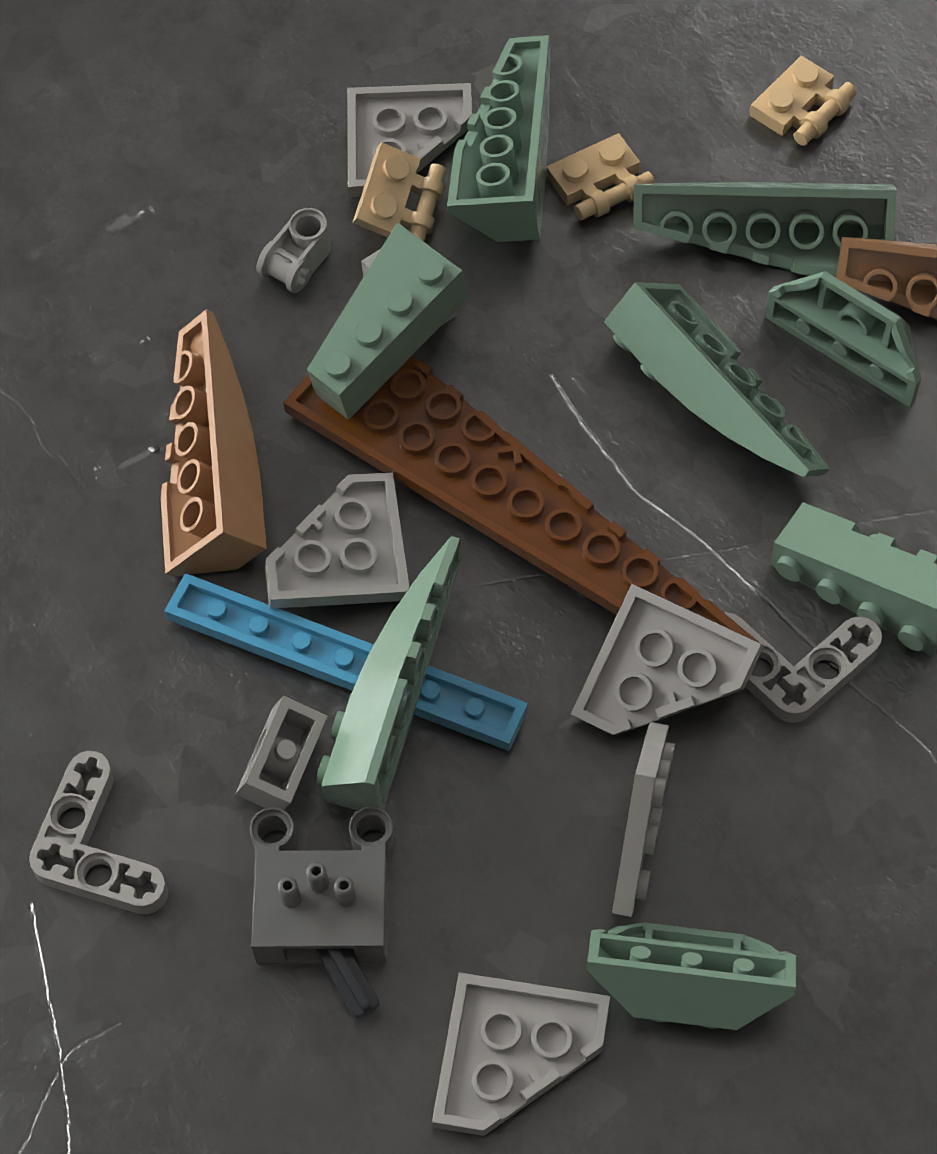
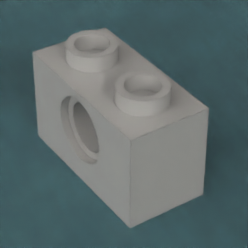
M283 695L270 712L235 795L264 808L276 807L284 810L291 804L327 715Z

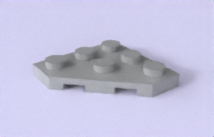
M471 83L347 88L349 197H361L376 149L381 142L421 158L416 171L417 174L468 130L467 122L472 114Z
M393 473L347 475L336 486V491L322 506L319 504L296 527L293 536L281 548L277 547L266 558L265 575L269 609L401 601L410 587Z
M631 584L571 715L612 735L618 736L648 725L650 722L659 721L744 690L764 645Z
M650 722L634 778L612 910L613 914L632 917L636 899L646 901L651 871L643 870L642 867L645 854H654L663 812L662 803L675 749L674 743L666 742L669 725Z
M459 972L432 1118V1127L485 1136L603 1052L610 996Z

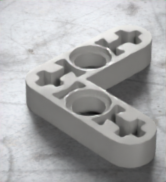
M724 612L760 644L764 645L759 658L765 659L772 666V671L767 676L757 677L751 674L745 687L778 718L790 723L801 722L808 718L872 662L879 652L882 640L881 629L876 622L866 617H853L845 621L793 666L742 618L736 614ZM852 635L856 638H860L863 635L867 636V646L862 643L857 644L850 651L847 658L843 652L849 648ZM821 660L832 661L838 666L840 673L833 679H823L817 676L813 666ZM782 675V676H784V677L782 678V683H781V687H780L779 685H777V684H775V683L778 681L779 677ZM784 690L791 696L798 692L802 694L801 706L796 702H792L789 705L785 704L786 693Z
M97 751L81 752L73 757L68 764L29 856L30 867L37 879L46 886L137 914L147 915L154 913L163 907L168 897L167 884L159 869L150 864L87 846L112 789L114 775L109 761L103 754ZM93 767H97L101 777H92L89 780L85 789L88 800L81 796L85 787L81 773H90ZM75 807L85 811V819L78 827L67 829L60 826V816L67 809ZM56 853H59L65 864L76 867L74 879H72L73 875L68 867L54 864L51 871H48L43 860L45 858L53 859ZM102 864L112 869V876L106 884L95 887L86 883V874L93 866ZM123 872H126L125 876L129 884L144 886L147 880H151L155 892H146L142 899H138V895L133 887L122 884Z

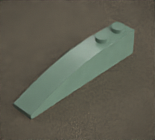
M549 35L508 39L493 70L494 79L490 87L484 88L480 96L481 105L477 113H472L467 122L468 132L464 140H459L454 149L447 202L448 213L497 242L540 240L548 151L550 98Z
M721 182L634 184L633 228L681 242L697 244L721 253L737 255L761 264L788 269L801 275H814L826 271L832 276H837L842 237L894 241L897 189L894 185L839 183Z
M635 282L605 319L604 323L614 333L613 339L624 350L634 354L642 363L640 366L641 370L648 378L660 383L690 411L724 436L758 456L802 477L825 475L830 469L800 428L784 423L782 420L786 412L784 407L776 398L769 397L759 390L758 387L763 382L755 369L748 368L746 370L741 366L737 358L742 352L680 284Z
M451 536L417 576L392 612L372 647L350 695L345 712H337L331 732V738L336 740L331 756H323L317 773V784H321L327 803L354 810H360L368 806H375L384 810L462 560L460 538Z

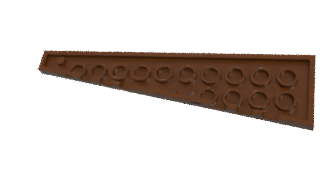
M411 356L349 420L316 395L309 375L283 402L287 414L380 471L393 473L394 479L615 615L618 614L631 584L758 642L711 601L701 597L699 592L686 580L676 578L660 564L661 560L649 549L643 550L628 538L627 531L615 521L609 522L594 509V504L509 432L503 431L498 423L485 412L477 411L464 400L463 394L453 385L447 386L433 374L432 368L423 360L417 361Z

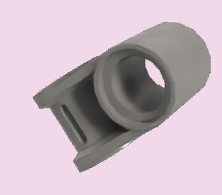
M303 208L295 212L277 236L262 250L256 265L258 274L263 277L272 276L285 283L287 290L292 293L300 292L308 283L311 275L331 252V240L325 215L320 210L314 208Z

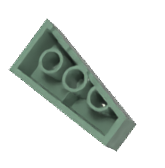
M397 222L307 368L316 395L349 420L469 298L463 271Z
M803 502L774 542L770 565L776 568L778 573L784 578L794 582L799 581L812 588L826 602L840 604L856 613L858 617L871 619L882 629L897 636L906 647L915 651H923L933 657L937 651V555L921 549L917 556L900 550L896 546L895 538L880 532L869 537L860 534L856 523Z

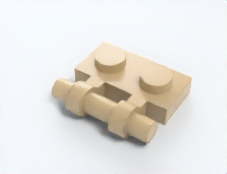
M801 55L751 104L750 116L781 136L793 126L797 129L794 133L795 141L805 146L812 138H819L827 130V123L834 116H841L850 107V100L857 94V90L849 82L844 83L839 89L830 90L833 86L834 75ZM814 104L820 107L817 111L807 112Z
M619 133L546 166V177L567 206L581 199L583 200V202L574 205L575 214L581 221L592 215L598 218L610 212V207L624 200L628 202L634 201V184H655L654 177L649 171L635 176V174L640 172V161ZM613 184L616 185L615 187H613V188H611V189H608V190H606V191H604V192L602 191L603 189H605V188H607V187H609V186H611V185H613Z
M381 142L376 149L353 224L388 238L398 222L403 227L410 229L412 234L424 242L426 234L431 233L435 222L432 214L436 202L442 199L446 187L445 183H443L446 168L439 164H431L427 177L416 174L421 158ZM410 191L421 195L416 211L405 208Z

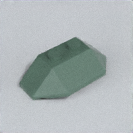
M826 271L774 286L769 291L765 318L906 406L911 407L915 403L922 377L910 326L900 316Z
M645 922L617 926L608 931L604 929L591 930L586 970L635 1018L651 1019L656 1022L699 1025L711 1029L738 1030L795 996L796 955L787 951L779 952L771 945L744 934Z

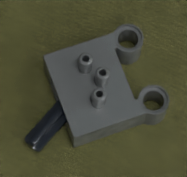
M375 806L363 807L354 813L349 822V833L353 850L297 851V836L293 820L288 812L276 807L262 809L252 818L249 827L255 849L251 948L256 963H323L351 1014L355 1018L368 1016L379 1007L380 1003L358 962H386L388 860L393 855L396 846L392 818L382 808ZM277 830L286 834L282 840L276 843L263 841L265 835L271 831ZM369 830H379L384 833L383 837L376 842H365L360 839Z

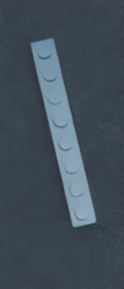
M186 573L164 611L166 619L351 691H353L365 661L374 644L279 608L269 609L268 604ZM428 666L413 715L510 751L528 712V703Z

